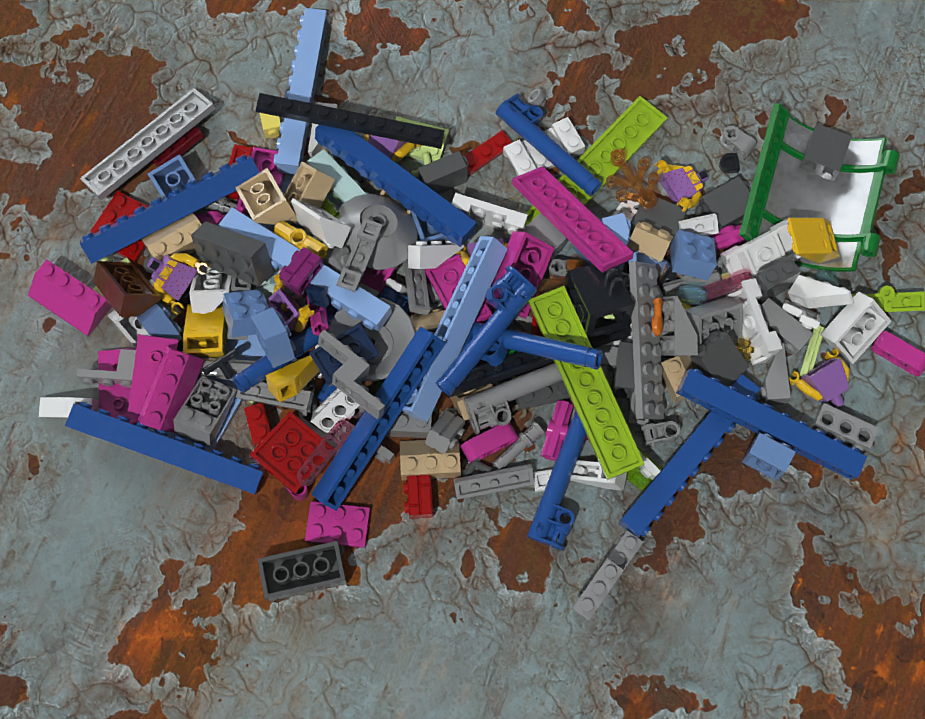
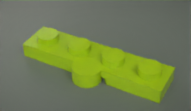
M882 286L877 294H864L874 299L884 312L925 311V292L895 293L891 286Z

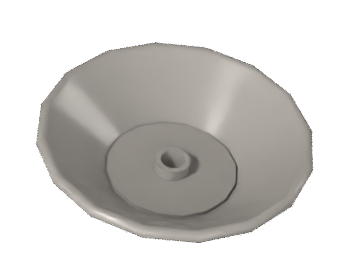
M374 194L355 196L343 203L334 215L351 227L343 247L348 248L350 253L364 218L383 225L367 268L375 270L395 268L408 260V245H416L418 232L412 216L402 205L388 197Z
M385 298L378 299L391 306L392 314L379 332L374 328L373 330L368 329L363 325V321L358 318L356 320L352 319L347 315V311L340 309L335 314L329 325L330 330L328 333H332L337 337L361 323L371 341L375 342L374 346L381 357L369 363V373L363 381L376 382L387 378L416 334L408 314L399 305Z

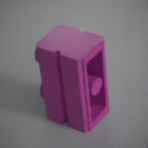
M302 247L300 251H295L292 255L291 263L288 266L285 265L279 273L281 283L298 295L302 294L324 266L322 259L305 247Z

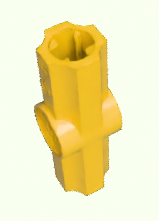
M285 221L278 222L274 226V234L301 250L302 247H305L322 260L327 255L328 247L307 235L303 229H297Z

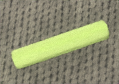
M821 325L817 329L813 328V336L809 341L800 376L814 369L823 338L820 334L825 330Z

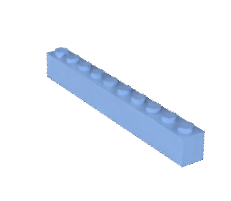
M305 8L304 15H301L300 26L302 28L298 30L297 35L299 44L295 45L296 60L292 61L293 75L289 76V86L291 87L290 91L286 92V98L308 103H313L328 23L327 10ZM284 118V122H281L280 133L282 134L281 138L277 140V149L279 150L278 154L274 156V165H277L278 173H296L303 161L309 128L308 122Z
M233 207L218 225L265 242L272 268L275 270H281L285 265L288 266L292 261L291 258L294 252L300 251V249L265 227L254 223L252 219ZM324 265L310 282V285L325 288L328 300L331 301L335 308L339 310L342 308L347 311V315L352 319L356 320L358 318L363 321L365 327L370 330L374 328L379 332L392 314L391 306L359 286L355 292L336 286L340 274Z
M480 236L434 335L446 343L402 409V411L414 419L428 422L442 392L435 383L458 357L486 297V291L490 288L504 259L507 248L494 237Z

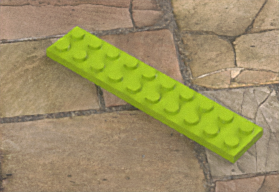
M639 96L577 160L595 178L602 182L599 190L590 197L565 174L558 181L586 206L661 128L668 117ZM534 205L525 213L528 215L525 227L541 213Z
M565 286L530 299L528 304L543 337L592 348ZM554 360L606 479L610 480L644 466L645 463L601 366L595 370Z

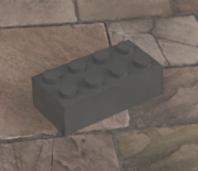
M206 221L191 234L200 263H209V268L260 286L274 272L265 242Z
M338 541L257 559L264 598L267 602L347 584Z

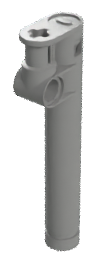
M555 363L463 398L475 434H480V430L489 426L494 427L508 424L511 421L509 401L562 381ZM503 411V416L497 419V414Z

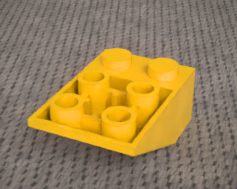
M825 218L787 219L789 224L787 230L790 236H792V249L796 255L818 264L840 257L831 221Z
M220 303L213 312L206 314L192 313L191 304H188L183 333V352L204 358H219L226 354L227 322L222 311L223 303Z

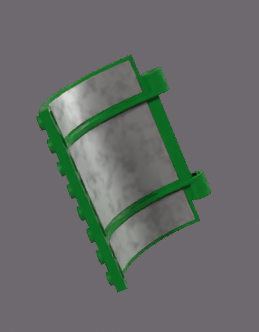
M781 103L774 104L739 235L749 242L770 231V227L788 218H825L831 221L840 257L820 264L803 257L794 262L797 266L834 272L856 271L860 254L870 258L877 256L881 237L871 232L885 174L892 175L896 173L900 154L894 150H885L886 138H851L840 172L834 181L824 179L822 176L814 173H808L799 167L814 129L790 116V112Z

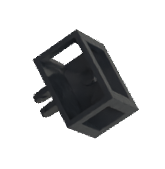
M593 264L568 270L565 289L588 338L624 330L629 327L634 302L624 285L623 279L619 276L617 268L613 267L601 272ZM613 314L617 321L616 323L595 328L596 320L599 317Z

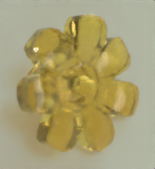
M740 338L735 346L744 359L749 361L751 359L749 353H754V347H749L751 345L749 339Z

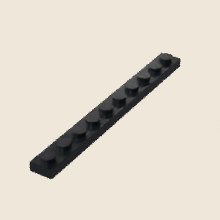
M259 93L256 105V112L438 149L442 148L444 130L263 93Z
M614 320V321H611V322H608V323H605V324H602V325H599V326H596V327H600V326H604V325L616 323L617 321ZM628 327L624 330L588 339L594 349L631 336V330ZM519 352L505 357L498 366H491L487 363L473 368L462 383L455 388L456 390L452 395L446 394V396L450 398L553 363L554 360Z

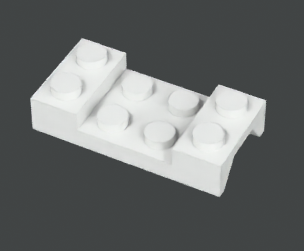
M568 117L553 123L551 128L544 131L572 157L584 153L585 145ZM519 139L503 147V155L509 158L517 176L542 166L546 170L555 167L526 140L521 142Z
M455 193L452 201L453 206L474 220L476 224H485L495 230H504V238L508 241L513 231L521 232L524 229L528 217L527 214Z
M787 219L770 227V231L741 246L736 245L720 254L735 288L742 289V281L756 278L758 273L789 256L794 261L801 258L792 249L793 240L787 230L789 225Z
M756 278L744 280L741 282L743 288L727 295V297L743 303L742 339L752 365L766 363L783 348L777 332H769L768 324L762 315L761 306L757 301L762 296Z

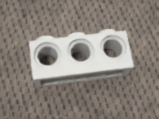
M362 383L359 384V385H363V386L369 391V388H367L364 384H362ZM337 388L313 411L311 422L329 436L333 431H338L346 418L350 419L360 405Z

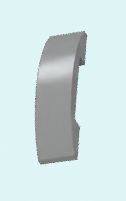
M364 218L357 234L356 242L336 286L352 292L357 290L376 246L382 224Z

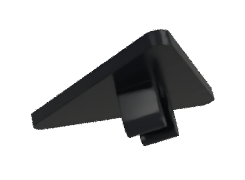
M666 256L667 264L657 282L659 288L662 287L666 278L674 280L677 273L672 272L670 256Z

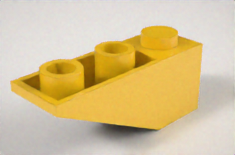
M309 355L265 375L268 390L279 402L297 395L319 372V369Z

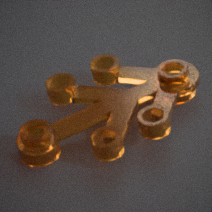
M619 149L612 151L610 162L614 166H618L628 180L610 175L606 178V186L608 188L619 186L634 189L638 193H628L624 189H619L616 192V200L619 202L626 200L635 201L642 208H653L657 203V197L653 192L655 185L659 182V175L655 172H651L648 175V186L645 190L642 182L645 171L649 168L648 160L640 159L638 161V171L635 177L625 163V153Z

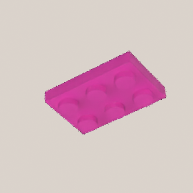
M310 502L305 542L326 544L338 541L339 546L365 548L370 508L340 505L337 511L321 502Z

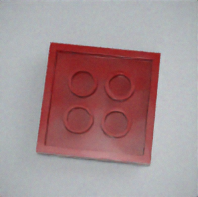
M117 191L90 232L94 234L100 231L99 228L107 223L112 225L117 222V218L123 215L128 217L134 214L135 209L144 206V208L148 206ZM142 239L115 253L137 263L146 246Z
M289 411L250 453V457L291 492L296 494L331 456L335 448Z

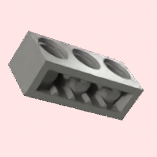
M825 403L819 408L811 426V429L823 431L826 433V436L841 440L844 444L859 449L861 453H866L871 449L879 429ZM822 418H826L829 421V425H825L822 422ZM840 426L845 427L848 433H843L840 430ZM858 434L863 435L866 442L861 441Z

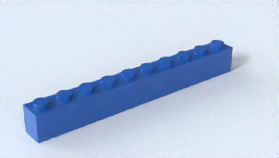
M318 125L315 128V139L320 145H324L333 155L343 159L348 166L355 168L363 177L371 180L376 187L387 192L392 199L402 203L407 210L414 212L422 221L430 224L435 231L446 236L451 243L461 247L474 233L476 227L474 220L355 132Z
M244 154L236 158L237 162L231 165L226 163L219 167V171L215 173L210 171L202 176L203 179L197 182L192 180L186 183L185 188L182 190L174 189L168 193V197L161 199V197L151 201L152 205L146 208L141 206L134 210V214L128 217L123 215L116 219V223L112 225L107 223L99 228L100 231L94 234L92 232L82 236L83 240L80 241L82 249L92 264L236 191L235 187L260 173L254 160L250 155L246 156Z
M419 327L375 395L385 405L383 415L377 420L365 410L311 493L322 504L337 511L446 342L423 327Z
M689 369L684 373L676 394L757 434H769L776 442L789 445L792 448L791 450L843 477L850 480L859 478L867 456L861 454L859 449L849 448L843 445L844 442L841 440L831 439L823 431L813 430L809 428L808 424L802 421L797 422L791 419L790 415L773 410L774 408L768 404H760L756 402L754 397L750 395L744 396L738 393L736 388L726 387L720 384L721 381L718 379L704 376L703 372L698 369Z
M743 374L732 385V387L738 390V393L744 396L750 395L756 400L759 398L757 393L761 388ZM711 411L621 519L619 525L638 538L640 535L645 537L651 529L649 524L653 520L656 522L664 514L661 511L665 505L669 507L676 499L673 495L677 490L682 492L688 484L686 479L689 476L694 477L700 470L698 467L700 462H706L712 455L710 450L714 446L718 448L724 440L722 438L725 432L729 434L736 424Z
M80 402L79 405L73 403L65 424L66 427L249 493H257L264 471L260 470L261 466L250 463L249 466L241 464L242 459L233 456L227 459L223 457L224 453L212 449V452L204 450L205 446L195 442L193 446L186 444V439L175 436L172 439L167 437V432L158 429L155 432L147 430L149 426L139 422L136 425L130 424V419L118 415V418L111 417V412L99 409L98 412L91 409L92 405Z

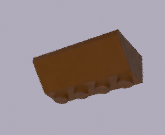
M97 261L93 282L119 316L123 318L138 317L161 300V295L134 263Z

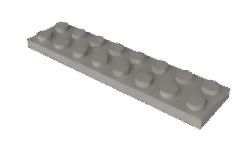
M193 88L80 178L81 181L100 200H103L216 109L214 104Z
M633 261L629 262L630 297L634 302L631 318L636 419L661 420L664 419L665 412L663 405L664 388L662 385L663 368L661 366L662 349L660 346V335L655 336L652 330V318L654 316L653 300L659 296L657 288L658 271L656 265Z

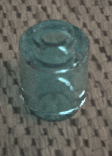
M823 269L815 275V280L828 282L840 288L841 283L830 270L825 271Z
M685 284L684 286H679L678 298L685 304L702 305L703 302H706L707 290H704V286Z

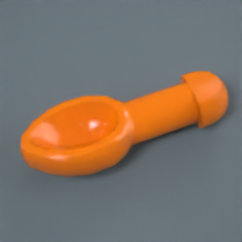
M657 297L653 300L654 316L652 318V330L655 336H659L664 327L662 319L663 301L660 297Z

